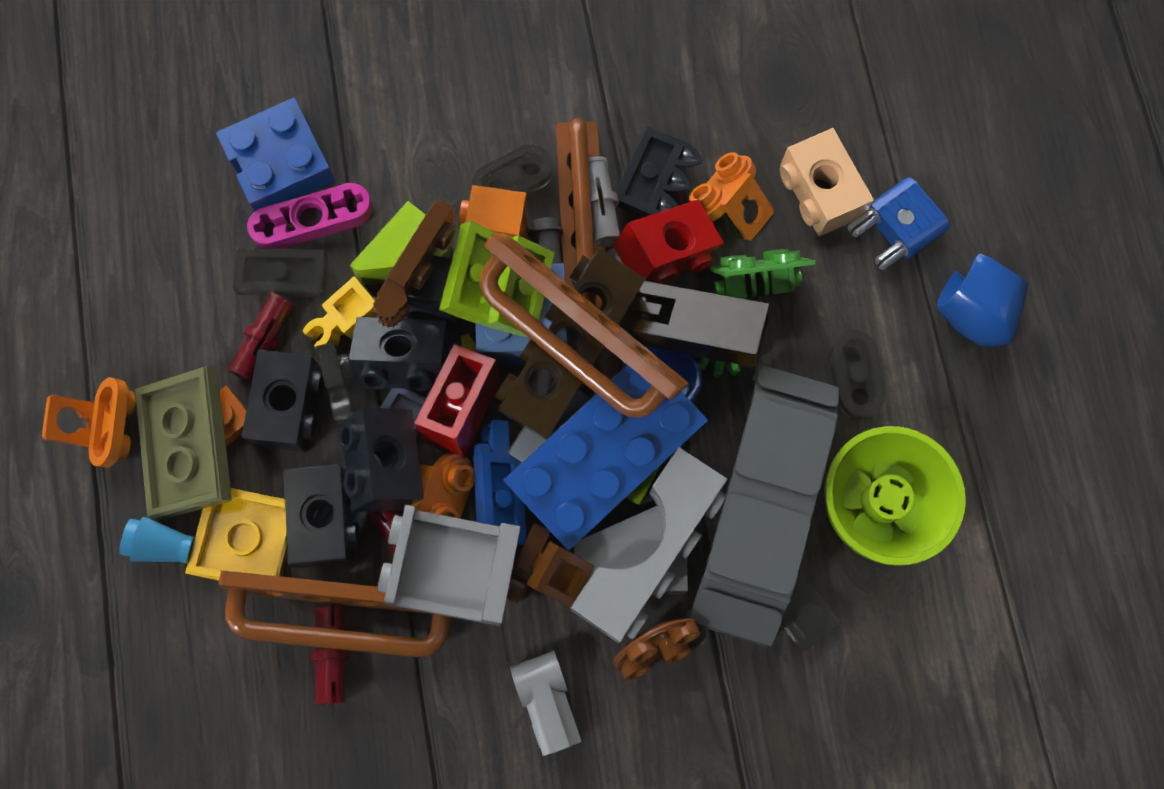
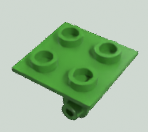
M778 249L763 252V260H756V257H746V255L721 257V265L711 266L709 271L720 275V280L713 282L714 294L740 299L747 298V283L748 294L750 298L756 297L757 293L756 272L759 275L760 290L763 296L769 295V281L771 294L794 292L795 287H801L803 283L800 269L794 270V267L815 265V260L800 257V251Z

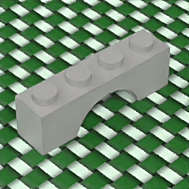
M678 447L649 493L658 506L662 518V537L656 552L645 562L628 569H609L598 566L572 605L571 611L617 643L622 640L624 635L633 640L649 616L641 609L651 594L660 599L675 577V574L669 571L668 568L678 554L686 559L700 539L701 534L694 530L703 515L712 519L725 501L726 494L721 492L720 489L727 478Z

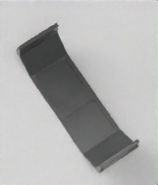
M759 364L750 385L754 386L752 403L706 569L692 608L687 612L685 619H695L700 627L770 647L775 640L795 587L815 502L820 490L838 417L839 387Z

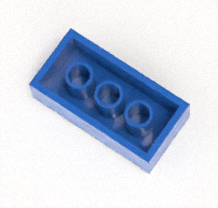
M628 365L611 379L614 384L634 399L641 398L651 386L647 380ZM683 393L674 400L666 398L652 414L641 418L625 416L614 409L598 394H595L503 481L569 551L708 420Z

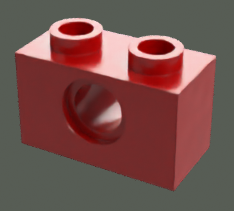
M698 199L629 222L614 242L613 247L623 264L646 278L645 281L666 285L677 278L682 272L689 270L691 274H696L709 267L714 262L712 256L724 242Z
M453 345L414 422L425 444L448 453L459 454L465 458L502 383L495 359L458 345Z

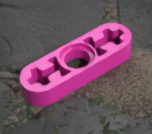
M346 183L260 208L250 216L247 230L259 248L265 251H277L361 226L371 218L373 204L364 187L356 183ZM355 198L358 203L357 211L350 213L347 209V200ZM332 203L337 218L332 219L326 204ZM308 208H317L322 211L320 222L312 227L301 225L299 219L302 212ZM288 215H289V218H290L291 223L293 224L294 228L296 229V230L291 231V232H290L289 228L287 227L288 222H287L286 219H285V216H288ZM268 222H273L275 228H273L274 235L271 237H266L263 233L266 229L265 224Z

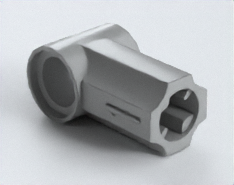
M555 651L510 666L518 696L523 708L527 707L542 755L555 753L582 742L565 692H568Z

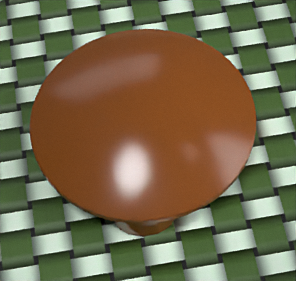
M671 620L644 630L633 640H630L613 660L614 668L621 671L625 681H632L646 674L650 670L649 664L661 657H664L667 664H673L684 659L691 653L688 643L700 635L699 624L696 623L697 620Z

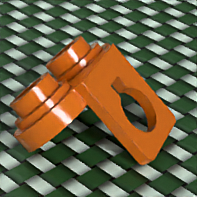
M731 152L725 154L716 162V172L707 183L697 186L691 192L689 199L691 202L699 199L712 222L719 219L726 212L743 238L751 241L773 215L774 209L754 179L757 169L751 158ZM744 198L747 200L754 199L758 205L757 217L749 224L744 219L745 207L741 203Z
M109 377L100 384L94 402L55 394L50 395L46 401L42 438L48 441L89 447L90 462L94 466L109 468L117 461L125 460L129 454L131 440L128 435L124 434L126 417H129L135 408V393L129 391L125 381ZM63 408L73 409L79 418L87 419L86 428H78L74 433L63 432L57 424L59 411Z
M447 453L442 455L435 462L434 466L419 464L424 499L412 506H415L418 511L460 519L471 488L475 483L474 468L471 461L466 456L463 458L459 454Z

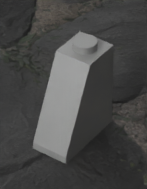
M658 506L590 535L574 545V554L594 565L582 590L598 566L609 569H628L645 562L656 552L662 537V518ZM678 554L668 568L669 571L675 574V577L664 594H684L688 591L687 558L685 559Z

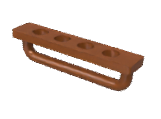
M579 117L573 118L570 122L558 123L556 125L561 227H563V234L561 236L564 281L573 288V281L568 278L581 257L584 255L591 260L598 248L606 253L605 247L594 246L589 158L600 156L598 124L595 121L585 122ZM570 157L572 170L567 166V161ZM597 189L599 195L601 214L603 215V202L601 190ZM572 196L574 201V209H572V207L569 205V200ZM574 236L576 237V249L571 244ZM592 292L582 294L600 310L602 300L597 294Z
M493 233L484 246L493 254L483 267L479 285L485 300L614 409L627 417H645L658 409L666 398L674 400L687 387L689 383L512 237L505 233ZM508 266L647 380L651 384L647 392L638 399L630 397L503 292L498 282L506 267Z
M221 570L218 586L224 592H228L225 620L229 629L234 634L247 640L425 657L441 649L446 643L450 631L451 617L386 605L384 602L386 593L379 592L378 587ZM247 595L427 613L432 614L430 633L426 637L414 638L251 621L246 618L244 610Z

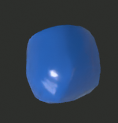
M978 254L972 261V266L966 278L957 270L953 272L939 296L937 309L961 336L971 342L984 347L1009 345L1016 337L1029 283L994 259Z

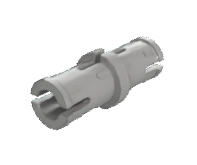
M594 156L589 158L594 244L597 247L613 246L620 235L615 209L619 201L617 193L612 191L607 158ZM597 189L601 190L603 208L605 212L604 216L601 214L599 195Z

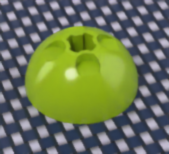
M885 426L873 428L852 438L834 457L828 469L824 486L826 512L833 529L840 539L859 555L885 565H910L937 555L953 540L964 517L966 505L965 488L954 460L935 440L923 433L905 427ZM878 490L877 498H874L875 493ZM881 507V508H883L884 510L891 511V512H890V513L883 512V511H881L879 508Z

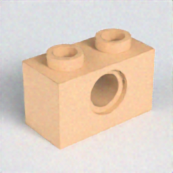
M834 128L787 148L780 165L781 179L787 189H793L800 201L799 208L803 220L808 226L813 225L819 237L855 221L868 211L874 199ZM814 180L827 182L831 189L818 187Z

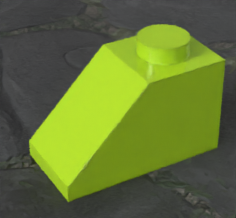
M409 201L406 202L350 264L356 278L363 285L385 282L388 274L426 214ZM451 242L444 251L437 248L434 255L450 258Z

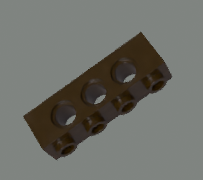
M599 248L591 260L583 255L568 278L576 283L574 289L581 295L587 292L597 294L603 303L602 312L616 324L620 322L646 278ZM552 304L544 317L552 322L548 329L555 335L561 331H569L575 334L579 341L577 353L593 365L604 345L555 304ZM530 339L520 355V358L527 361L518 378L509 373L495 395L497 399L502 401L497 411L545 440L551 434L582 381ZM536 370L550 372L555 380V387L552 393L548 395L535 393L529 384L531 373Z

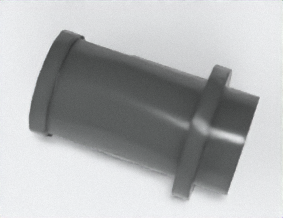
M546 217L534 220L532 222L533 228L529 230V236L534 238V243L555 252L552 264L562 263L559 236L563 234V227L558 225L556 218Z

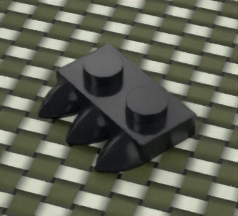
M646 126L616 191L619 201L617 207L643 218L677 207L678 205L675 200L665 191L681 192L691 189L692 185L689 179L676 166L693 167L700 165L703 162L700 154L689 143Z

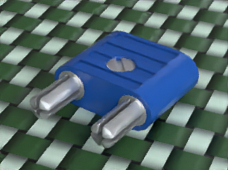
M910 177L904 178L875 199L866 213L848 225L849 233L853 231L851 234L853 237H858L875 225L892 246L875 258L876 265L884 261L879 266L882 270L888 268L901 257L909 259L950 228L949 221L944 213L919 184Z

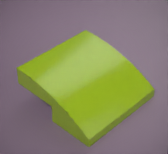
M473 221L462 223L439 310L485 327L529 338L485 300L479 286L483 267L493 254L484 245L490 236L496 232ZM519 235L512 237L551 269L555 252ZM507 266L499 278V287L539 321L545 296Z

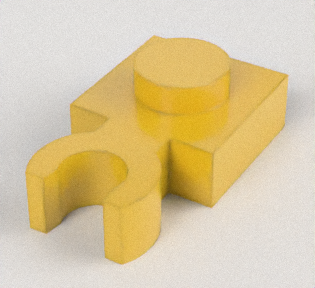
M353 276L322 304L327 314L323 318H316L308 322L303 332L312 340H316L324 333L323 337L316 342L314 347L324 355H328L338 346L341 335L345 334L351 340L353 339L356 317L376 318V312L373 311L375 299L367 288Z

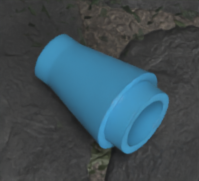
M144 516L141 520L129 519L121 538L120 555L129 556L131 562H181L188 564L195 537L185 535Z

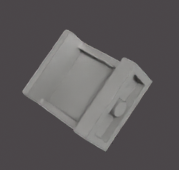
M405 505L403 516L394 515L388 543L396 545L393 563H383L378 591L386 593L384 599L386 605L500 626L520 526L501 523L499 527L418 511L415 506Z

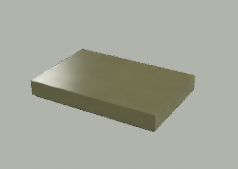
M205 366L136 388L135 395L147 518L159 521L232 501L217 369Z

